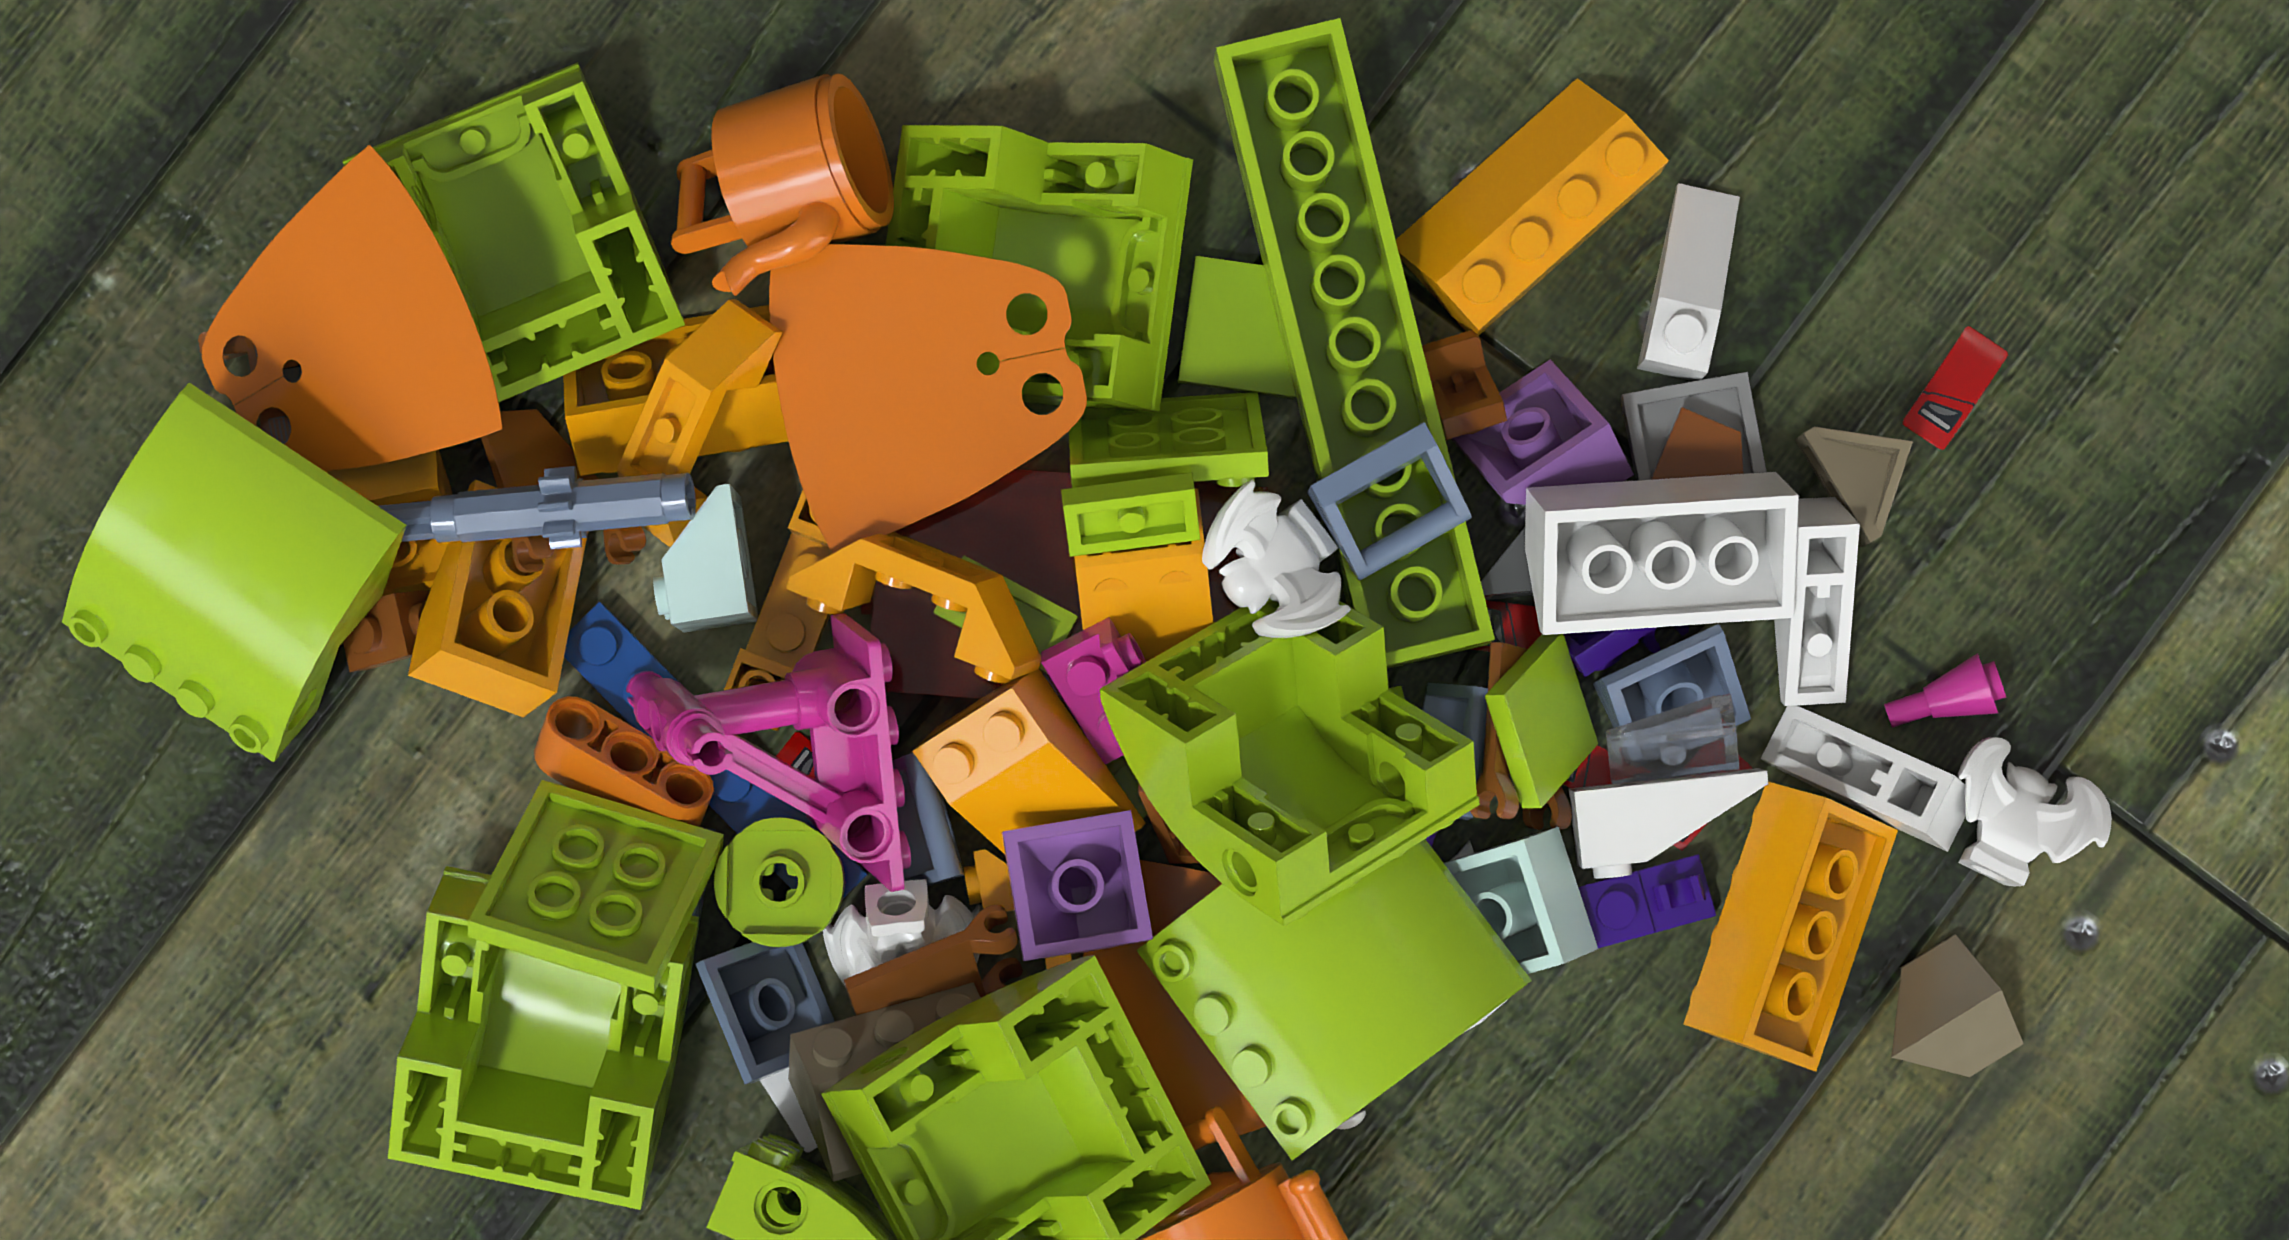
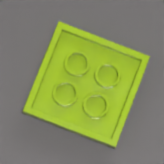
M1258 392L1161 398L1160 412L1085 408L1082 417L1069 430L1072 488L1192 473L1193 482L1216 480V483L1220 486L1240 487L1252 479L1255 481V477L1269 476L1268 452Z
M541 780L468 919V937L654 994L723 851L724 834Z

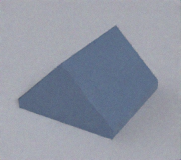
M1719 624L1593 683L1636 773L1751 719L1724 631Z
M751 942L696 963L744 1084L755 1083L789 1068L790 1034L835 1022L803 943L787 947H769Z

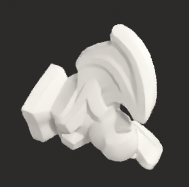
M1254 480L1246 482L1227 500L1216 515L1204 544L1203 564L1209 570L1213 569L1225 559L1232 548H1237L1236 554L1240 558L1228 563L1219 570V573L1225 576L1222 586L1228 598L1239 607H1248L1251 614L1259 611L1269 598L1279 603V607L1274 613L1253 622L1252 627L1260 636L1271 638L1298 637L1311 634L1337 622L1351 610L1348 605H1339L1341 577L1338 572H1319L1320 562L1338 549L1337 545L1301 499L1276 515L1281 497L1278 494L1266 491L1253 492L1255 487Z
M1988 737L1971 748L1958 772L1960 780L1965 778L1966 820L1968 822L1978 820L1977 842L1965 848L1958 863L2003 885L2016 887L2025 885L2030 874L2028 863L2042 852L2048 854L2052 863H2060L2080 852L2092 841H2096L2098 847L2106 845L2111 831V809L2105 795L2095 784L2082 777H2069L2066 780L2068 789L2066 801L2060 805L2048 804L2056 793L2057 785L2048 783L2047 779L2037 771L2021 766L2015 767L2011 762L2007 763L2005 779L2001 767L2011 750V745L2003 738Z
M926 879L904 881V890L890 892L882 883L866 885V917L861 915L854 905H849L839 915L834 927L829 924L823 930L824 942L832 966L845 986L844 979L965 930L975 916L983 909L982 905H977L971 913L962 902L951 895H945L940 906L934 910L929 905ZM973 953L977 964L980 953Z

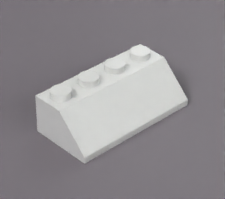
M1776 472L1526 488L1525 552L1540 632L1543 635L1794 618L1799 495Z

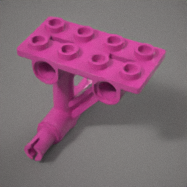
M842 613L831 615L834 648L815 651L803 656L796 663L793 671L786 673L785 680L694 696L681 683L671 678H662L659 674L652 671L637 673L630 679L626 692L630 693L633 697H627V700L634 708L637 722L654 739L659 751H667L677 762L686 766H695L698 771L706 775H715L727 769L804 812L809 821L847 857L860 863L890 892L904 890L903 870L910 868L911 853L904 831H899L897 808L904 806L905 792L901 775L896 768L893 769L891 745L898 743L899 731L894 710L891 706H887L885 683L892 680V662L885 643H880L877 637L848 615ZM792 725L795 730L810 728L815 779L738 736V734Z

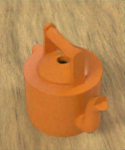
M823 74L720 108L715 113L712 122V150L687 158L677 166L680 191L677 230L672 234L671 245L678 253L690 254L743 239L747 248L732 257L712 280V285L716 290L732 292L734 296H737L759 274L809 260L823 251L828 244H841L876 233L880 227L887 226L894 212L893 182L890 166L875 120L864 98L851 80L843 74ZM717 176L720 190L730 215L703 222L706 179Z
M1220 1107L1207 1110L1204 1118L1183 1127L1195 1151L1217 1141L1234 1171L1207 1174L1211 1182L1210 1186L1135 1239L1348 1240L1320 1186L1318 1173L1314 1170H1305L1289 1178L1281 1162L1258 1169L1228 1116Z

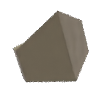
M1815 426L1796 438L1795 442L1829 497H1835L1860 524L1859 546L1862 548L1881 537L1913 441Z
M1953 934L1900 967L1901 976L1891 1058L1971 1077L2024 1044L2002 990L1956 934Z

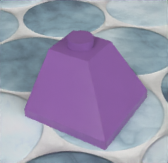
M1551 359L1500 392L1504 401L1507 421L1486 427L1474 434H1464L1451 438L1506 503L1526 505V488L1623 482L1634 475L1609 423Z
M1131 810L1002 832L1023 961L1130 945L1153 939Z

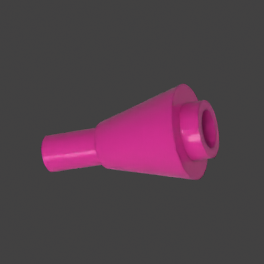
M1976 653L1923 687L1924 691L1885 703L1884 706L1891 726L1894 728L1930 715L1933 718L1998 714L1994 701L2006 698V694L1995 662L1992 661L1982 665L1979 655Z

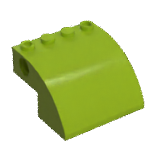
M578 62L373 147L411 195L432 230L457 279L482 341L494 380L498 402L685 325L649 228ZM359 153L342 159L344 166Z
M902 125L893 188L894 212L888 225L886 246L928 248L1008 261L1037 269L1057 279L1066 291L1072 318L1071 327L1066 333L1064 340L1065 348L1070 360L1082 370L1087 395L1086 408L1160 412L1193 159L1182 157L1147 143L1046 142L1005 126ZM1031 293L1021 294L1009 303L1006 310V319L1009 326L1015 332L1022 335H1032L1044 327L1047 320V308L1038 296ZM985 352L978 357L977 368L984 375H991L998 370L1000 361L994 353ZM1038 373L1031 376L1025 382L1022 389V400L1027 403L1060 406L1063 399V389L1060 382L1054 376L1047 373Z
M189 382L178 394L140 447L103 509L76 568L62 623L68 626L73 636L84 645L99 647L121 661L127 672L137 680L146 683L152 682L174 696L181 708L190 715L198 718L206 717L227 731L235 744L250 753L259 752L272 762H275L283 750L318 711L339 646L382 597L407 525Z
M1269 598L1266 604L1255 614H1251L1248 607H1241L1100 688V698L1110 727L1129 767L1146 796L1170 830L1195 859L1222 884L1281 925L1286 926L1292 921L1304 917L1311 909L1340 891L1354 886L1358 880L1385 863L1402 856L1409 848L1438 830L1452 825L1456 819L1479 806L1480 803L1476 790L1474 742L1388 690L1383 626L1351 608L1337 622L1311 634L1290 638L1260 636L1252 627L1253 622L1274 613L1279 607L1278 601H1273ZM1339 601V605H1346Z
M1425 839L1409 848L1402 856L1385 863L1358 880L1354 886L1340 891L1311 909L1304 917L1294 920L1286 926L1281 925L1239 897L1224 884H1221L1155 935L1152 940H1149L1136 950L1291 1160H1294L1532 981Z
M446 866L426 914L417 1012L397 1057L388 1159L641 1210L661 1135L677 1061L689 994L699 917L691 916L657 989L652 994L469 938L468 919L491 875Z
M1095 955L1075 959L1036 973L955 1010L890 1047L821 1093L897 1240H1135L1211 1185Z
M769 1133L768 1136H763L762 1139L758 1138V1140L752 1141V1143L734 1152L731 1159L734 1163L706 1227L734 1240H897L888 1220L870 1199L843 1179L832 1182L827 1170L800 1158L804 1150L803 1146L772 1133ZM792 1191L796 1192L801 1201V1213L789 1209L783 1202L781 1193L790 1194Z

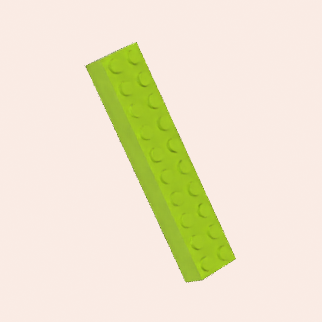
M1341 18L1216 47L1213 63L1316 481L1322 480L1425 422L1455 480ZM1419 459L1340 503L1337 507L1359 551L1445 504L1446 501L1423 460ZM1466 521L1360 581L1355 577L1339 547L1334 551L1347 605L1384 627L1387 669L1485 646L1495 640ZM1330 533V537L1332 538V540H1333L1334 543L1336 544V542H1335L1333 536H1332L1331 533Z

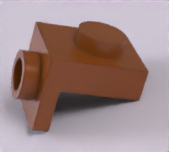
M1469 330L1422 345L1446 440L1464 434H1474L1486 427L1507 421L1504 401L1485 365L1478 334L1473 330Z
M430 590L392 593L379 599L343 641L350 672L369 670L412 657L419 620Z

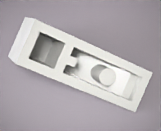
M1680 183L1677 184L1637 369L1691 381H1699L1708 373L1722 309L1739 196Z
M1835 497L1798 499L1794 618L1774 619L1780 700L1784 706L1846 703L1860 524Z
M1799 706L1786 707L1761 757L1764 762L1900 831L1947 852L1966 817L1965 784L1955 775Z
M1755 768L1570 788L1569 797L1577 865L1582 869L1593 868L1594 878L1632 875L1631 863L1649 861L1768 784L1767 771Z

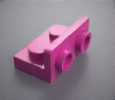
M1110 617L1041 652L1042 665L1089 742L1105 764L1123 756V753L1102 706L1100 688L1146 662L1134 637L1130 633L1121 637Z

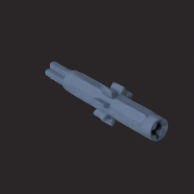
M576 466L544 469V477H539L538 479L539 485L458 492V494L434 496L432 501L379 505L378 507L407 525L401 542L436 539L438 543L451 541L472 542L543 535V538H549L550 549L553 550L582 547V538H587V531L668 524L671 521L693 520L696 511V498L693 480L689 473L670 475L661 473L583 481V478L577 479Z

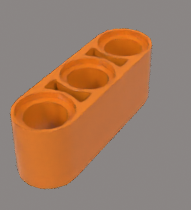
M567 696L557 699L550 705L534 750L535 761L544 773L568 788L700 827L714 792L713 781L710 775L698 771L695 766H686L677 762L667 751H659L653 738L588 700Z

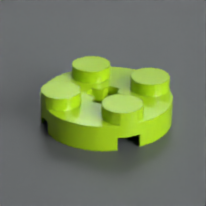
M780 817L768 818L754 822L743 829L723 850L716 864L714 891L718 907L724 916L728 918L733 928L741 932L742 935L760 945L787 947L804 943L829 926L843 900L845 873L841 858L831 841L824 834L799 820ZM776 863L786 864L788 875L797 876L798 878L797 889L788 890L785 901H775L773 890L763 889L762 887L763 876L772 875Z

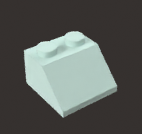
M730 484L718 485L697 511L694 519L688 523L662 558L664 575L653 577L658 614L664 615L666 620L670 619L671 624L683 633L757 622L758 619L741 496Z
M1559 827L1509 841L1444 863L1527 974L1567 963L1598 949Z

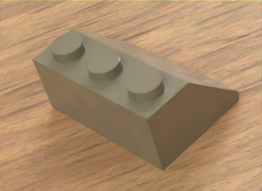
M974 982L790 1034L788 1079L832 1182L861 1174L862 1171L821 1093L915 1032L955 1010L980 999L981 997Z

